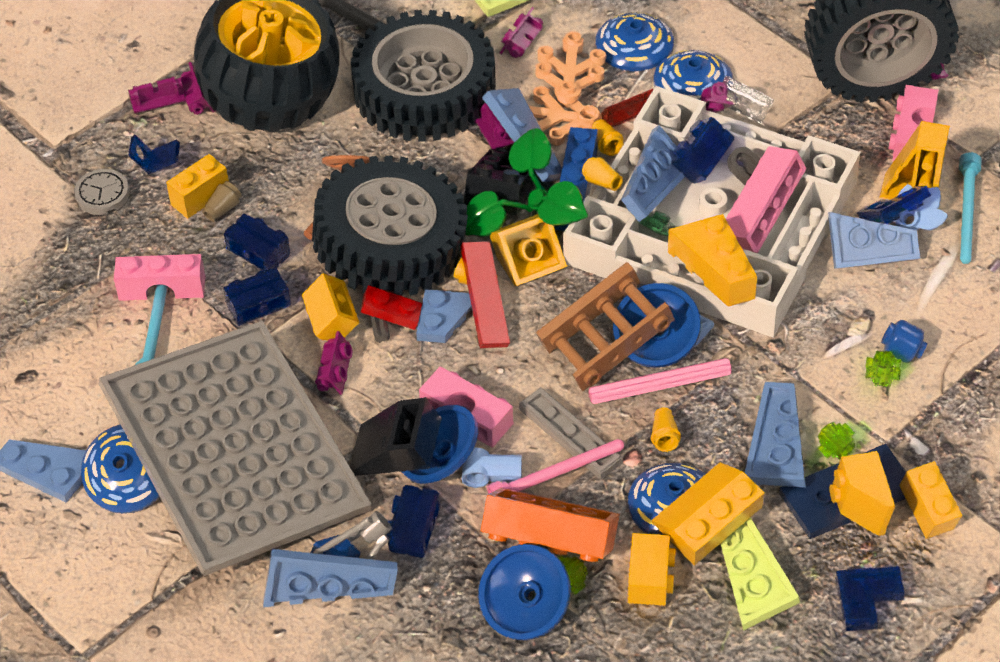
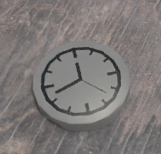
M113 169L90 171L77 181L74 188L75 199L79 207L93 215H105L110 210H119L128 201L130 195L127 179L122 173Z

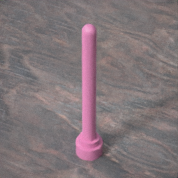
M616 439L510 483L496 481L487 485V492L490 494L500 487L519 492L619 452L623 450L624 442Z

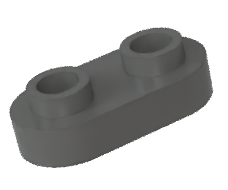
M738 147L728 156L727 166L731 173L746 185L747 180L750 179L756 169L760 158L751 149ZM737 161H741L743 163V167H740Z

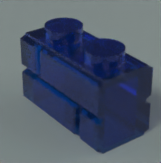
M712 117L705 120H697L689 129L691 133L689 138L681 141L674 149L676 155L672 159L671 164L694 184L707 179L735 140V137Z
M244 213L236 220L235 224L233 223L224 232L227 250L268 274H271L279 267V264H282L290 256L287 235L281 230L275 231L271 229L259 217L254 219Z
M276 267L270 270H261L254 276L244 280H234L228 286L223 287L226 305L238 326L291 306L288 287Z
M405 485L401 496L396 495L392 504L394 517L392 521L388 520L392 530L386 534L390 539L388 549L391 552L403 555L407 553L409 556L419 558L425 557L441 507L438 491Z

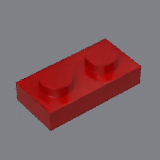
M368 285L364 293L360 312L415 330L419 322L422 303Z

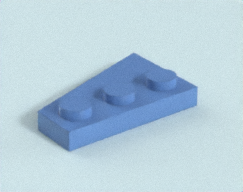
M828 212L834 269L920 259L917 230Z
M9 439L0 450V471L67 503L83 483L81 466L86 450Z

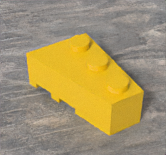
M921 121L885 173L880 198L897 200L899 192L907 184L912 186L916 193L927 188H939L950 126Z
M723 214L669 229L668 253L673 257L677 256L684 262L686 269L691 274L695 272L704 281V285L725 305L729 307L755 299L757 275Z

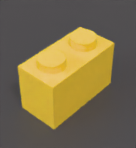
M210 154L206 155L166 182L170 204L187 219L205 208L219 184H224L226 181L229 182L227 168Z
M322 273L302 294L314 334L319 339L327 341L335 339L337 331H340L345 338L360 323L344 280Z
M934 461L906 472L899 486L925 538L928 539L953 530L963 515L936 462Z
M632 533L628 603L666 606V593L673 594L674 575L668 574V567H675L676 548H670V535Z

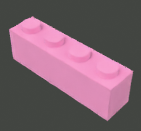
M768 146L750 179L747 180L740 196L734 202L726 221L743 251L746 249L755 253L759 252L807 168L797 150Z

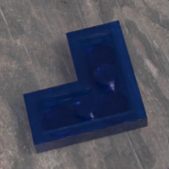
M914 186L892 199L878 200L858 211L857 214L861 219L889 224L899 219V213L904 210L913 211L923 206V200L930 197L931 194L927 186Z
M899 566L836 571L835 578L845 631L877 629L878 617L875 602L904 600L905 591Z

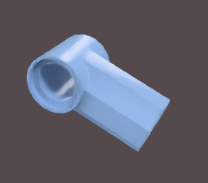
M474 447L472 454L462 466V483L472 488H481L486 486L488 482H512L522 478V455L489 454L483 448Z

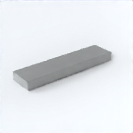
M541 387L519 403V410L573 457L606 444ZM616 452L584 466L602 480L623 463V457Z

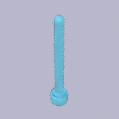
M972 152L964 153L959 158V170L964 176L960 261L963 264L970 263L972 259L975 176L981 171L982 164L981 156Z
M156 285L143 357L135 365L155 357L168 286Z

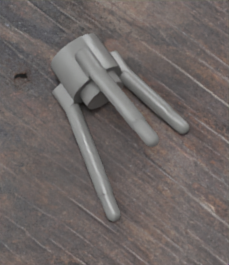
M375 511L369 517L364 518L359 524L316 549L314 553L322 554L346 539L352 542L362 536L370 544L373 541L377 542L366 558L374 560L380 549L390 541L386 534L392 530V527L380 512Z

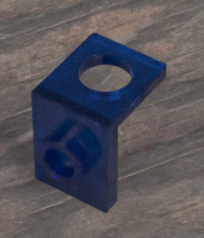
M132 135L128 155L147 174H151L162 168H167L178 161L180 142L176 139L151 150L136 135ZM137 146L143 152V159H141L137 153Z

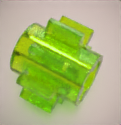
M877 350L874 358H866L865 378H871L874 386L891 387L893 379L900 380L902 371L900 369L901 359H896L891 351Z
M831 422L818 434L819 443L821 444L818 449L827 459L830 457L841 459V457L848 456L855 447L854 439L852 438L855 432L846 423L843 425L838 423L836 425L834 422Z
M561 556L558 559L567 570L571 592L576 595L586 587L584 581L588 571L578 558L572 557L570 559V557L564 558Z

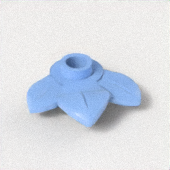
M907 184L897 196L896 202L899 211L895 217L896 226L917 231L919 229L929 231L941 226L948 217L944 211L938 209L941 202V193L938 187L927 188L916 193L915 189ZM914 216V221L911 224H906V219Z

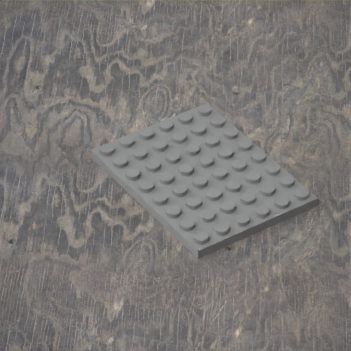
M263 321L99 378V386L203 576L320 531L371 509L372 504Z

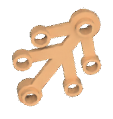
M569 32L563 38V51L566 53L565 64L553 56V49L549 46H541L537 51V59L540 63L536 64L535 75L539 79H544L555 88V95L558 101L563 104L577 102L581 96L582 89L595 82L604 80V68L601 66L606 62L605 51L601 49L592 50L589 59L576 65L577 55L583 52L584 40L578 32ZM551 68L564 76V81L552 74ZM588 71L587 76L575 81V77Z
M544 86L536 87L533 90V100L547 107L529 106L534 117L544 118L538 121L542 131L562 121L570 122L561 128L555 127L549 131V141L552 145H562L565 142V136L569 135L570 127L592 129L593 123L602 119L601 113L594 106H583L579 100L573 104L558 103L549 94L548 88ZM561 106L570 107L574 112L565 111Z

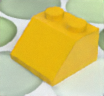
M538 214L502 227L489 235L497 259L514 286L567 267L554 226L542 221Z
M878 451L841 457L838 468L834 471L833 484L829 487L832 502H837L839 512L843 516L878 536L885 535L895 504Z

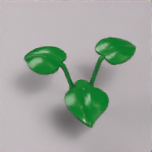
M538 128L530 129L515 141L509 152V162L513 169L520 173L529 170V175L537 187V190H533L529 194L528 204L505 199L499 201L493 191H485L476 195L467 206L466 236H488L492 232L499 230L506 218V211L502 207L504 205L525 209L528 212L534 210L538 213L540 219L549 225L572 224L588 217L581 192L575 184L569 181L558 182L551 186L547 193L537 179L534 169H544L549 164L552 155L550 141L543 131Z

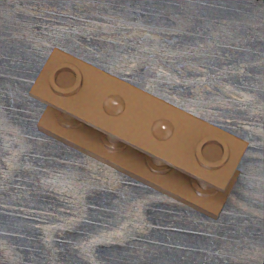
M628 262L536 332L540 342L549 354L559 348L574 365L577 371L572 375L582 391L597 384L603 375L658 332L666 330L670 323L675 320L666 302L656 309L636 288L640 281L634 268ZM624 295H628L646 315L634 327L613 305ZM601 313H605L623 333L612 344H609L590 323ZM581 330L600 351L589 362H586L567 341Z

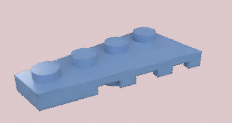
M519 88L488 90L482 97L514 143L530 129L538 128L541 130ZM553 150L549 164L544 169H534L542 182L558 180L561 177L562 167Z
M660 125L652 129L621 198L628 211L638 221L647 217L694 168Z
M764 383L745 474L756 485L806 487L794 383Z
M272 549L263 607H274L276 602L287 601L290 602V605L303 604V600L322 598V602L335 601L336 597L349 595L352 599L393 595L398 565L397 562Z

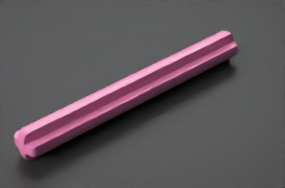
M723 358L593 386L589 388L588 394L591 403L598 404L727 376L731 374L732 368L729 359Z

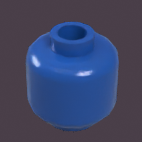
M899 320L895 324L891 322L881 340V343L884 344L885 353L904 363L911 362L914 357L920 359L927 346V343L923 341L924 331L905 320Z

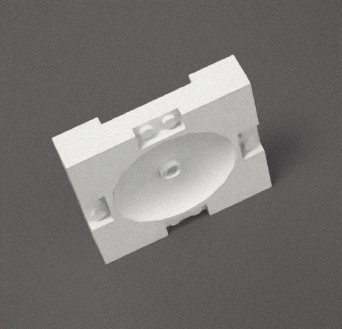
M656 86L634 120L633 131L611 164V167L623 177L621 187L616 191H612L611 189L598 186L593 195H587L583 201L588 217L569 224L563 233V256L566 265L607 278L628 262L634 268L640 281L636 288L653 283L676 286L693 299L699 312L774 337L806 278V270L823 238H827L830 233L828 212L840 214L857 182L860 152L809 135L805 142L772 132L708 111L704 101ZM660 125L694 168L647 217L638 221L628 211L621 198L652 129ZM768 146L797 150L807 168L759 252L755 253L744 249V253L757 275L755 299L728 307L704 285V281L695 272L691 274L686 269L684 262L677 256L673 257L668 253L669 229L721 214L724 215L725 219L727 218L734 202L745 187L731 173L727 166L728 156L736 148L747 147L760 159L763 157ZM737 161L738 165L740 167H743V163L741 161Z

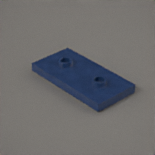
M887 444L864 452L878 451L894 504L906 499L899 486L906 471ZM839 463L806 476V487L782 486L779 489V495L809 539L852 522V520L840 514L837 502L833 503L830 497L829 487L833 484L834 471L837 470Z

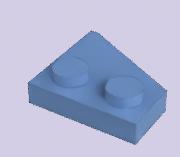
M426 289L416 332L417 341L446 343L453 335L454 330L460 327L466 320V314L472 308L469 293Z

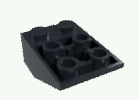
M501 147L489 149L467 173L464 204L468 206L469 202L476 195L485 191H493L499 201L505 199L525 204L534 182L529 175V170L520 173L513 169L509 162V152L507 149ZM502 206L506 214L517 216L522 210L512 206Z
M428 399L400 400L360 425L350 463V468L355 476L430 469L442 418Z

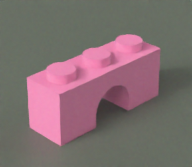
M906 85L904 96L899 95L896 111L901 112V114H895L892 129L897 131V134L891 133L889 149L894 150L892 161L896 159L921 121L933 123L938 90Z
M201 254L116 257L114 282L119 301L147 300L148 288L153 285L170 287L174 291L176 299L204 298L205 271Z
M441 366L419 389L420 398H427L434 409L446 405H459L468 409L478 423L477 439L492 448L513 425V406L508 401L495 397L486 392L481 386L473 385L462 379L456 372H450Z

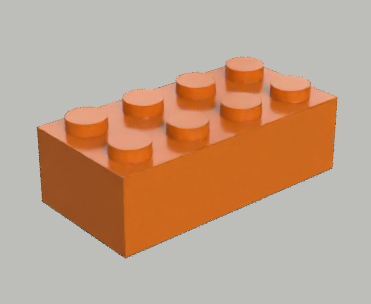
M500 487L487 495L480 532L488 533V538L492 540L507 541V538L519 540V545H542L550 547L549 551L554 554L567 555L569 551L580 554L579 558L582 560L598 562L599 558L603 559L613 550L620 514Z

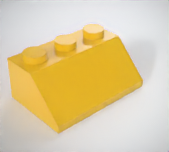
M720 462L652 519V523L664 535H670V542L695 566L763 507L764 492L743 471Z

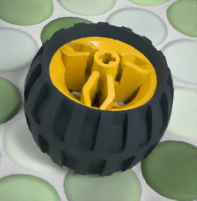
M215 0L203 17L195 40V73L207 103L214 111L217 110L227 122L231 124L234 122L244 126V129L251 131L257 129L279 132L280 129L289 127L293 129L300 126L306 119L314 117L330 96L339 70L340 51L336 30L327 10L324 11L318 0Z

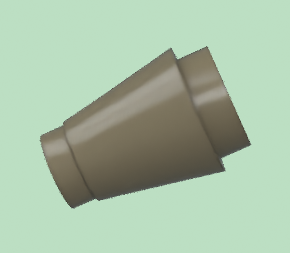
M228 181L224 184H219L202 210V213L207 219L214 222L240 203L241 192Z

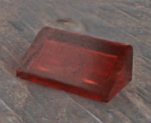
M653 89L605 108L601 113L602 119L612 127L636 118L653 92Z

